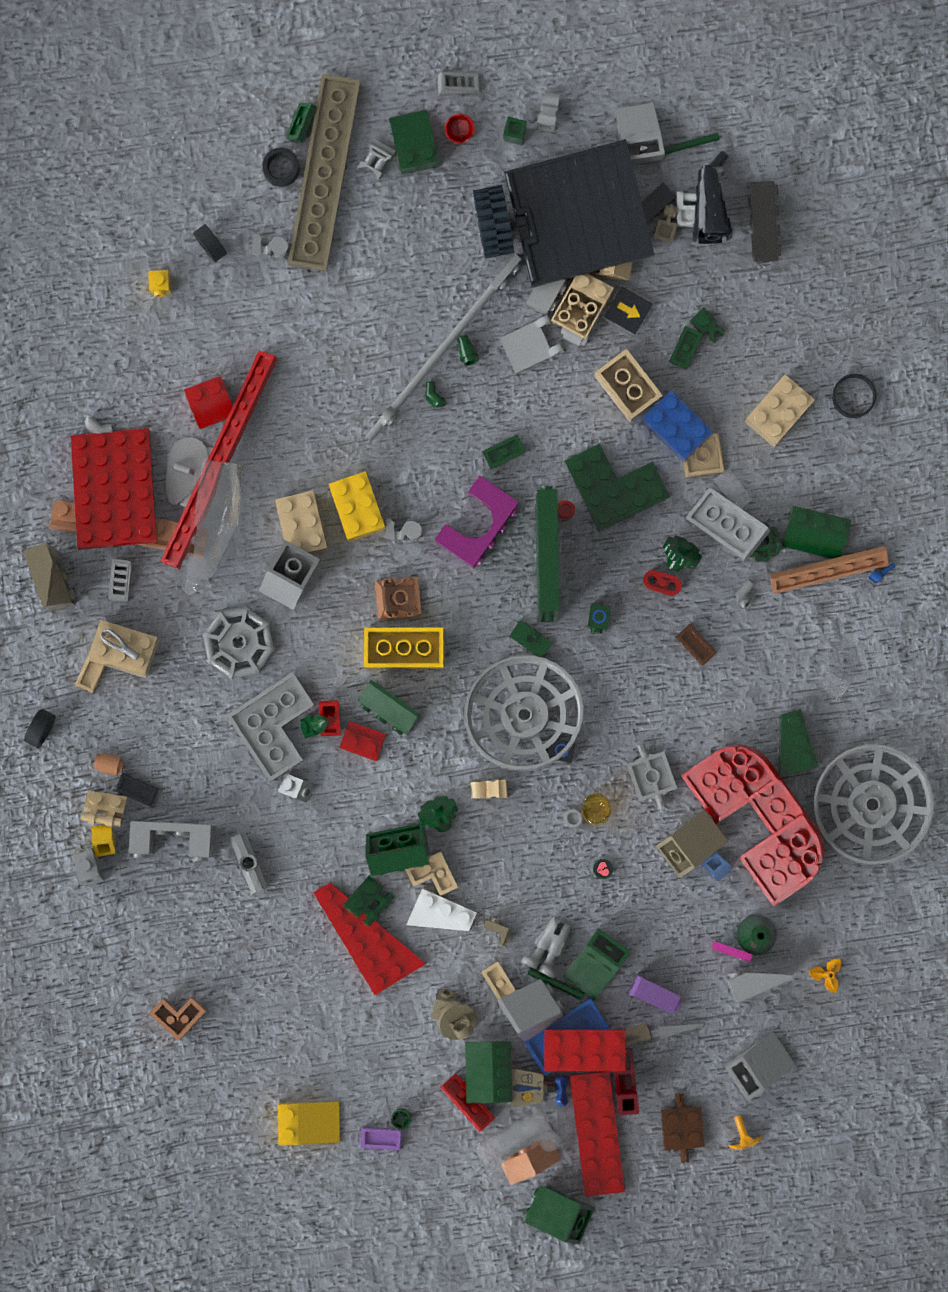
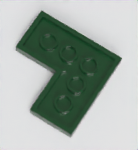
M600 444L564 461L598 532L670 498L653 462L617 479Z

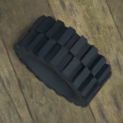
M502 185L473 190L485 259L513 254L512 232Z

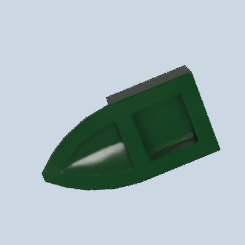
M311 715L302 718L301 730L304 733V737L310 738L323 733L328 721L322 715Z

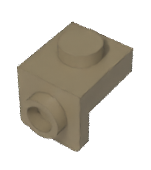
M491 918V921L486 920L484 928L502 934L498 946L502 947L503 943L508 944L511 933L508 932L509 928L502 926L503 921Z
M438 989L431 1019H439L442 1008L456 1001V992H452L449 989Z

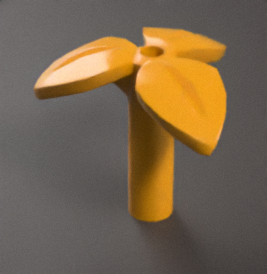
M834 958L827 962V971L821 966H815L809 970V975L815 980H821L825 977L824 986L832 993H837L839 982L835 978V973L841 969L840 958Z
M742 1115L734 1117L741 1140L740 1144L729 1145V1148L742 1150L758 1144L762 1139V1135L753 1140L747 1133Z

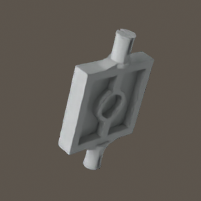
M645 743L637 746L641 757L626 765L639 802L646 799H656L660 810L667 807L663 796L667 792L677 789L665 752L648 754Z

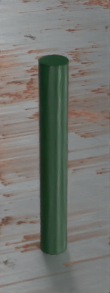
M717 132L664 147V153L667 155L720 140Z
M531 967L527 975L537 980L541 979L542 982L548 983L550 986L582 1000L585 994Z

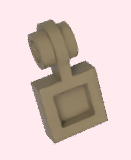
M674 204L665 205L663 216L666 217V221L657 220L653 238L670 243L673 242L677 228L676 223L670 222L671 218L675 219L677 207H674Z

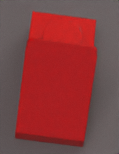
M339 700L319 701V715H322L328 721L326 729L321 733V736H341Z

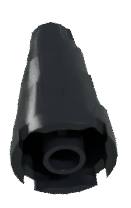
M704 165L698 171L692 233L695 243L698 239L699 244L707 245L723 243V237H726L727 241L732 238V227L726 211L721 183H719L717 170L712 165Z

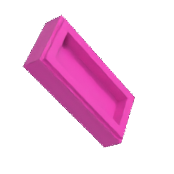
M713 941L711 946L714 950L748 962L751 961L753 956L747 952Z

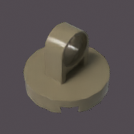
M454 1001L442 1008L440 1011L441 1015L437 1019V1025L444 1037L450 1040L465 1039L473 1033L477 1016L470 1004Z

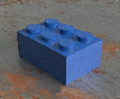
M672 390L642 420L682 462H685L700 448L713 433Z

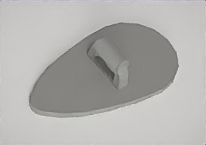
M186 437L180 439L170 450L165 488L168 501L172 505L179 504L192 492L209 458L207 448L196 438Z

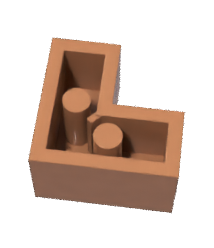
M191 997L180 1010L173 1006L166 998H163L149 1014L174 1038L180 1041L208 1010L194 997Z
M542 1138L537 1139L531 1143L532 1147L526 1146L520 1149L519 1153L513 1151L506 1155L507 1159L500 1164L510 1185L536 1176L561 1161V1157L551 1138L544 1141Z

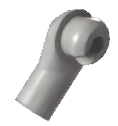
M93 415L86 418L85 426L92 433L99 434L113 431L112 424L101 425Z
M746 580L736 592L737 605L741 609H749L751 606L748 593L754 587V584L749 580Z

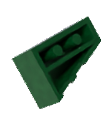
M801 709L779 716L778 773L781 777L818 767Z

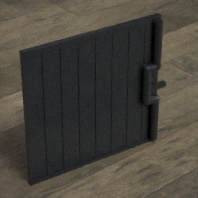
M626 139L504 172L516 219L515 222L510 223L511 229L518 227L532 288L655 256Z

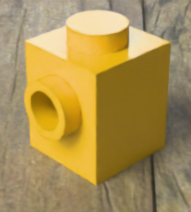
M148 271L151 295L164 297L166 294H171V275L169 271Z
M106 824L92 826V845L96 857L116 854L113 827H108Z

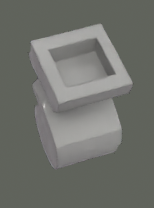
M545 91L537 129L554 132L556 114L559 110L560 94Z
M253 233L251 251L253 256L262 259L265 257L270 258L274 254L276 257L283 258L289 253V246L285 239L273 237L265 247L262 246V238L258 234Z
M386 518V540L395 543L397 541H404L405 537H407L409 540L415 541L422 536V528L417 522L406 521L401 531H396L395 523L391 519Z

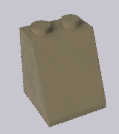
M703 810L656 845V847L680 878L696 868L729 841L726 839L724 832L713 822L712 816Z

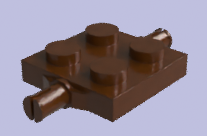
M684 1093L675 1094L676 1106L671 1109L660 1110L664 1150L680 1151L681 1163H689L688 1150L705 1147L701 1106H685Z

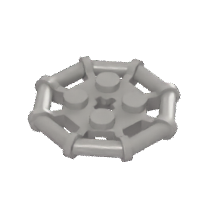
M248 606L223 612L220 610L217 612L218 615L209 628L202 634L208 659L206 662L226 674L229 679L251 674L258 675L271 654L275 653L270 621L264 620L251 611ZM242 616L241 622L229 624L227 621L228 618ZM246 618L251 619L259 627L256 629L246 624ZM223 621L225 627L220 635H213ZM262 630L265 640V646L259 645L257 633H259ZM243 638L242 642L244 645L242 647H234V639ZM212 639L218 640L220 652L217 654L214 653ZM258 649L265 650L254 664L252 658ZM224 656L232 662L231 668L219 661L218 658ZM248 661L251 667L235 669L236 663Z

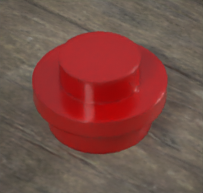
M568 500L560 501L558 503V517L562 520L571 519L575 514L574 504Z

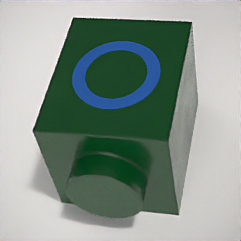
M591 603L587 629H591V633L602 634L603 631H607L611 606Z

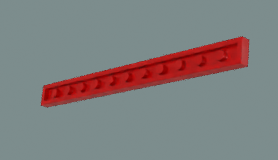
M258 351L160 560L163 564L180 570L278 360L275 355Z

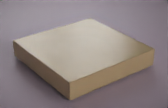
M719 433L712 434L700 448L683 462L685 478L725 472Z

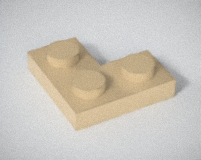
M441 851L430 856L429 865L405 869L413 887L432 878L440 896L458 888Z

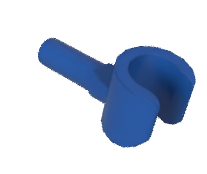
M892 563L882 570L881 573L875 569L869 576V579L874 583H878L889 571L896 567L895 564Z

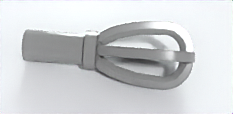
M105 629L101 633V639L104 643L124 652L133 660L138 658L139 653L129 647L127 643H124L122 638L113 630ZM106 633L112 634L121 643V646L111 643L105 639L104 635Z

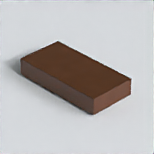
M691 624L675 637L701 666L717 653Z

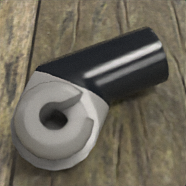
M721 151L711 163L713 168L717 170L719 180L724 179L726 176L723 163L729 156L724 151Z

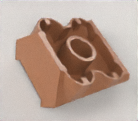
M418 577L387 578L375 582L377 616L380 620L421 616Z

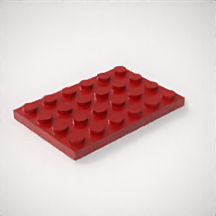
M149 428L99 434L70 435L78 550L157 543Z

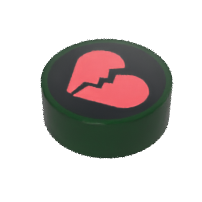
M600 859L595 862L593 872L596 877L606 879L611 876L613 866L610 861Z

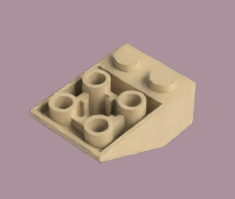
M589 274L576 276L551 321L586 339L609 301L614 288Z

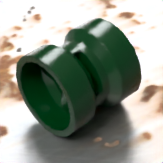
M399 1108L394 1111L391 1117L393 1127L398 1130H404L410 1125L411 1114L407 1109Z

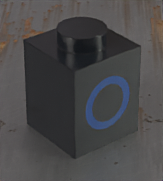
M557 739L553 745L546 749L549 758L556 756L564 749L568 742ZM574 743L570 750L557 761L571 764L576 744Z

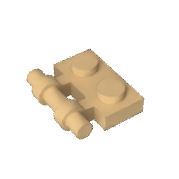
M88 790L84 811L90 813L82 812L81 820L88 821L90 824H95V822L106 824L108 827H113V825L121 826L122 819L115 818V816H124L127 797Z

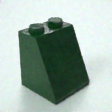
M539 1185V1188L533 1194L534 1200L525 1213L526 1219L524 1223L565 1243L580 1245L595 1207L550 1187Z

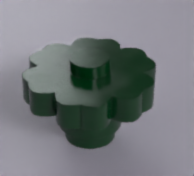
M762 522L764 525H766V526L769 528V525H768L767 522ZM776 527L769 528L771 531L750 558L754 557L756 562H768L771 556L775 557L778 555L782 545L779 542L781 534Z
M676 535L668 537L663 545V548L666 550L665 554L668 556L666 565L675 572H679L684 567H697L701 561L702 555L699 554L700 550L694 543L688 542L683 537Z
M439 796L433 801H426L420 807L421 811L417 815L423 826L428 825L429 828H434L438 832H446L452 827V820L456 817L455 813L459 809L453 798L448 799L447 796Z

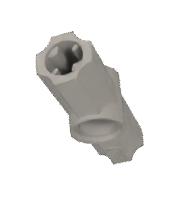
M244 832L230 838L251 894L268 888L247 833ZM247 857H251L254 860V866L250 869L244 866V860Z

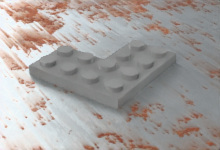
M293 672L227 715V718L269 782L303 761L282 727L315 705Z

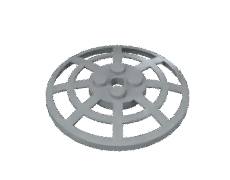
M521 655L498 661L480 674L468 693L464 716L465 725L472 743L486 759L506 769L528 771L548 766L559 760L570 750L580 734L584 708L579 688L565 669L545 658ZM517 664L540 665L536 677L523 675L512 678L507 668ZM547 668L559 674L569 684L571 689L560 694L551 683L544 680ZM498 671L501 672L504 682L499 684L488 698L477 694L480 687L489 677ZM522 682L534 683L531 692L519 693L515 684ZM541 686L548 689L555 698L545 703L538 696ZM508 688L511 696L504 704L494 701L500 692ZM574 696L578 707L576 727L565 725L567 713L564 702ZM474 701L485 706L483 714L485 729L476 732L473 730L471 720ZM558 705L560 707L559 723L550 721L548 710ZM491 709L501 712L502 722L494 726L490 725ZM528 711L530 717L527 720L520 719L519 715L521 712ZM545 728L555 730L556 732L551 739L542 744L539 734ZM506 730L513 736L509 746L501 742L495 734ZM561 733L573 735L563 750L556 756L549 758L546 749L557 741ZM489 736L495 745L506 751L502 760L500 761L487 753L480 745L478 739ZM520 739H532L535 748L527 750L516 749ZM538 753L542 760V763L528 766L509 764L514 754L533 755Z
M883 745L857 746L835 757L820 775L813 797L815 821L826 842L842 856L864 864L889 863L910 853L927 834L933 816L934 800L932 789L921 767L905 753ZM875 751L873 763L860 764L849 769L843 761L846 757L859 752ZM883 752L900 758L912 769L902 776L895 769L881 764ZM837 765L843 775L835 784L832 795L820 794L825 778L831 769ZM872 769L871 780L861 784L853 775L861 770ZM880 770L891 774L897 780L890 786L879 782ZM916 775L921 780L925 791L926 807L914 806L913 793L907 782ZM848 780L854 789L849 798L839 797L838 792L841 786ZM900 787H903L905 790L908 805L897 804L894 792ZM869 799L877 801L878 806L875 810L868 809L867 802ZM819 802L831 803V813L837 828L829 834L825 830L820 817ZM837 804L848 806L851 815L843 823H841L837 813ZM895 812L907 813L903 824L897 830L890 822ZM913 814L925 815L920 832L909 844L902 834L908 828ZM855 823L865 827L864 839L854 836L847 829ZM884 826L890 833V836L884 839L872 840L874 828ZM843 834L851 841L864 845L863 857L845 851L834 840ZM895 840L902 848L898 853L888 857L871 858L872 846L885 845Z

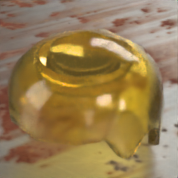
M597 793L587 796L581 808L584 820L591 825L597 826L607 822L612 811L608 799L604 795Z

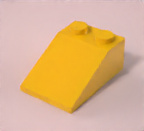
M339 1101L278 1104V1145L340 1142Z

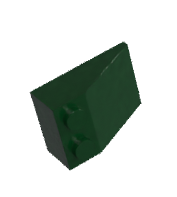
M427 110L389 118L401 175L439 167L438 154Z

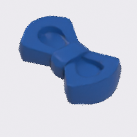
M558 1076L555 1080L558 1088L555 1089V1093L558 1094L555 1102L558 1106L563 1107L569 1101L566 1095L568 1078L566 1076Z

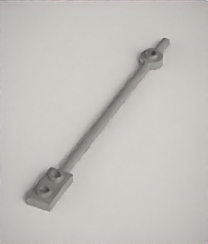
M515 254L477 302L365 437L369 441H372L386 424L391 425L396 418L395 412L493 293L498 288L500 290L504 288L508 283L506 278L509 274L512 273L514 275L521 267L519 265L521 258Z

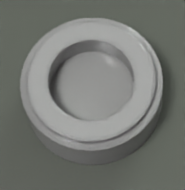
M578 809L567 810L563 816L564 824L573 829L579 827L583 822L582 813Z

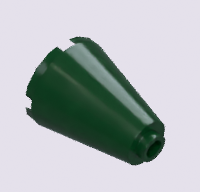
M749 916L738 926V943L749 954L761 955L767 953L776 942V928L764 916ZM762 932V938L759 940L757 934Z

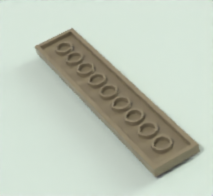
M326 74L321 76L317 108L314 115L288 265L327 272L361 84L360 80Z

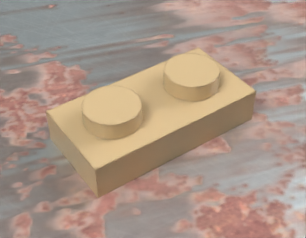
M498 961L481 971L498 1000L516 991Z

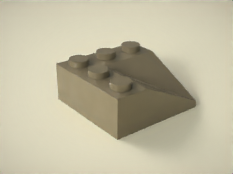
M47 543L24 550L23 552L42 607L52 613L74 605L73 599H75L72 588L68 589L66 581L69 578L66 570L61 569L60 562H62L59 551Z

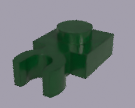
M704 307L689 321L703 335L708 333L713 343L717 342L713 335L714 333L718 332L721 336L725 334L723 329L714 326L717 320Z

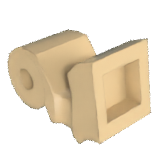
M507 780L470 782L471 799L508 798Z

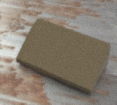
M646 1023L626 1028V1046L651 1038Z

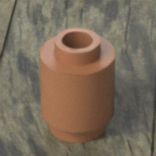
M98 753L94 769L101 773L117 776L118 773L123 772L125 762L122 761L120 756Z

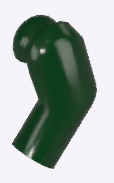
M426 382L427 402L435 408H443L446 405V400L435 393V382Z

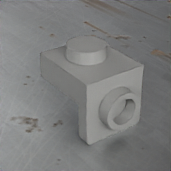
M285 773L278 792L307 802L312 793L313 784Z

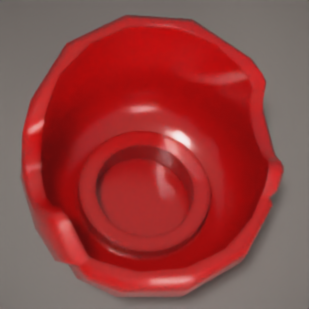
M463 113L452 115L445 125L446 136L450 141L457 144L467 142L475 133L474 121L469 115Z

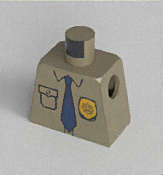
M512 1068L511 1107L543 1103V1094H555V1082H543V1073Z

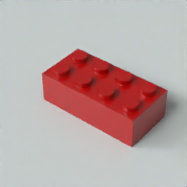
M545 1029L544 1071H626V1029Z

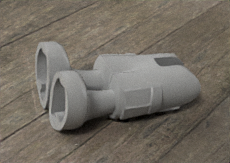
M555 917L550 920L544 931L536 939L535 944L537 948L530 956H524L521 961L537 970L540 960L547 950L549 953L538 971L553 979L556 976V971L553 968L555 958L562 956L571 930V925L565 923L559 931V935L554 934L560 921Z

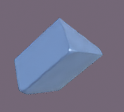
M717 851L702 863L716 881H720L732 869L729 863Z

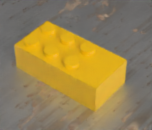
M443 627L364 628V668L445 669V629Z

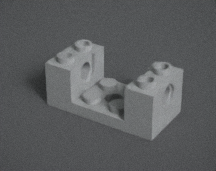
M131 821L129 853H133L134 858H148V854H153L155 834L169 835V832H175L176 836H189L190 833L189 856L194 857V861H208V857L213 858L215 826Z

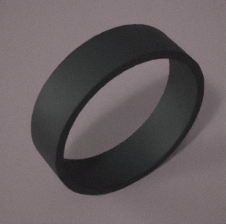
M848 374L842 377L832 392L834 407L841 415L848 418H860L866 415L873 408L877 398L874 384L869 378L861 374ZM859 378L870 386L873 393V401L867 411L861 414H850L839 407L835 396L836 389L839 383L845 379Z

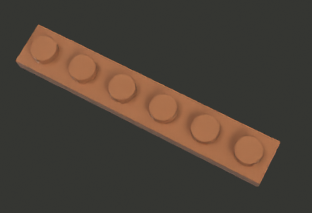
M885 546L770 574L772 591L776 594L889 566L887 549Z

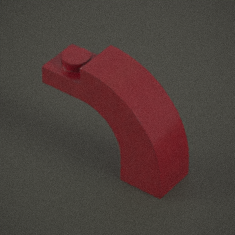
M631 1048L626 1049V1071H614L619 1116L639 1114L633 1049Z

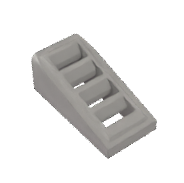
M441 71L438 75V94L480 92L479 73ZM469 78H472V87H469ZM445 79H448V86H445ZM453 79H456V87H453ZM461 79H464V87H461Z
M112 559L109 600L128 602L133 569L132 561ZM117 566L127 567V571L117 570ZM116 574L126 575V579L116 578ZM115 582L125 583V587L115 586ZM114 590L125 591L124 595L114 594Z

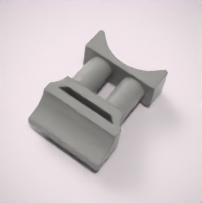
M375 139L369 146V154L365 161H360L357 168L372 170L379 181L383 175L381 170L385 163L393 158L396 151ZM378 157L379 160L376 163L375 167H371V164L373 163L374 159Z

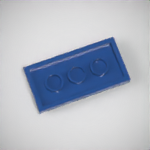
M591 998L546 1028L610 1029ZM543 1030L524 1042V1044L546 1076L552 1071H544Z

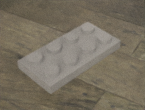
M710 487L686 517L687 521L746 562L771 531L766 525Z

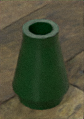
M468 335L458 337L460 361L463 362L464 366L473 365L478 362L479 354L469 340Z

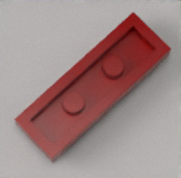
M457 1073L453 1074L440 1086L479 1133L495 1119L483 1103H466V1084Z

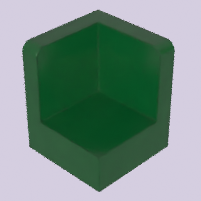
M508 116L503 133V141L522 145L527 121Z

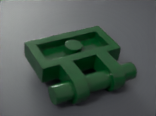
M368 876L344 903L343 907L357 919L362 914L367 916L363 923L370 927L373 922H377L382 911L388 909L394 896L388 892L385 897H382L380 893L384 887L371 876ZM375 900L378 905L372 911L368 907Z

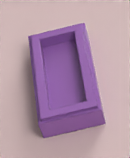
M362 1127L361 1148L401 1150L402 1130Z

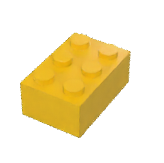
M366 471L329 483L348 542L386 530Z

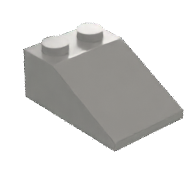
M736 970L729 973V978L725 980L734 1001L739 1003L793 979V976L784 973L741 972V970Z

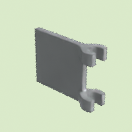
M548 315L500 337L516 374L551 357L564 353L560 343L550 348L541 328L551 324Z

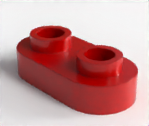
M650 570L643 577V584L647 589L664 595L675 596L682 588V583L678 577L660 571ZM654 577L656 583L651 584L649 578ZM669 583H673L675 585L674 590H670L668 588Z

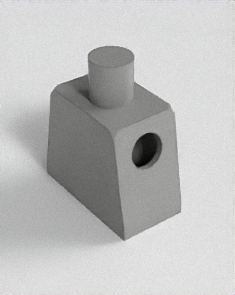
M93 845L75 850L73 859L80 883L86 887L104 882L99 858L95 855Z

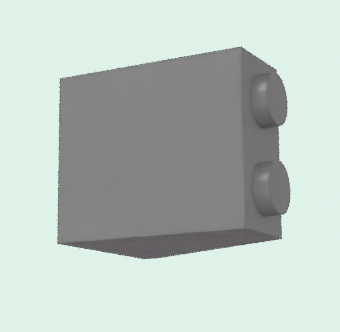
M285 540L270 565L259 591L294 610L320 559Z
M541 979L497 1000L523 1042H526L565 1017L561 1012L564 1010L559 999H553L551 994L554 991L548 983L544 984Z

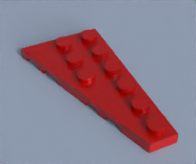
M331 882L313 892L374 995L426 965L425 962L378 922H373L370 927H367L363 923L367 916L362 914L357 919L346 910L343 905L349 898Z

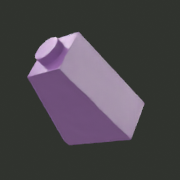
M636 975L628 991L630 995L670 1014H673L674 1011L678 1012L682 1001L679 1000L680 995Z

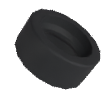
M275 148L264 156L262 171L269 183L277 187H286L293 184L298 178L300 172L299 161L291 150ZM278 156L287 157L292 163V171L286 178H276L270 172V163Z
M206 224L193 232L194 237L215 263L227 254L225 248Z
M40 709L26 731L24 742L40 748L47 739L56 716L44 709Z

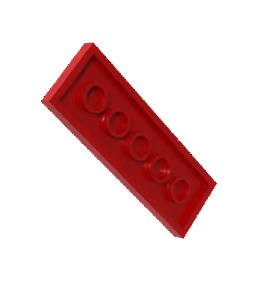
M603 1071L571 1075L570 1084L585 1197L625 1192L610 1072Z

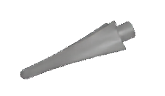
M704 1023L656 1026L655 1030H650L651 1038L658 1037V1040H662L684 1031L703 1027Z

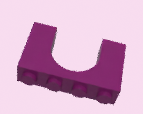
M480 475L468 491V494L490 510L493 517L490 530L482 537L467 538L445 524L434 539L435 543L473 569L476 565L479 567L485 559L483 554L486 550L491 551L497 542L495 537L498 533L503 534L508 526L506 522L509 517L514 518L519 511L517 507L518 501Z

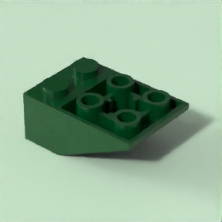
M597 928L563 977L596 1000L631 952Z

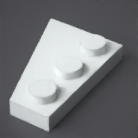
M422 889L406 925L469 931L477 912Z

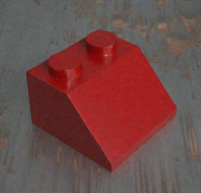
M221 376L184 389L199 430L227 419L233 405Z

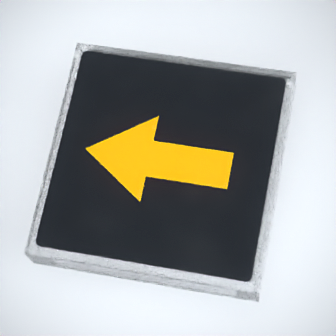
M621 284L601 319L636 338L655 303Z

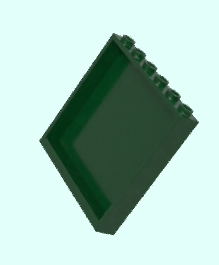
M546 485L541 486V489H537L535 501L537 622H557L559 615L557 489Z

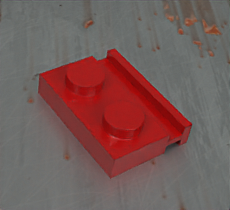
M349 721L339 748L377 762L386 734Z

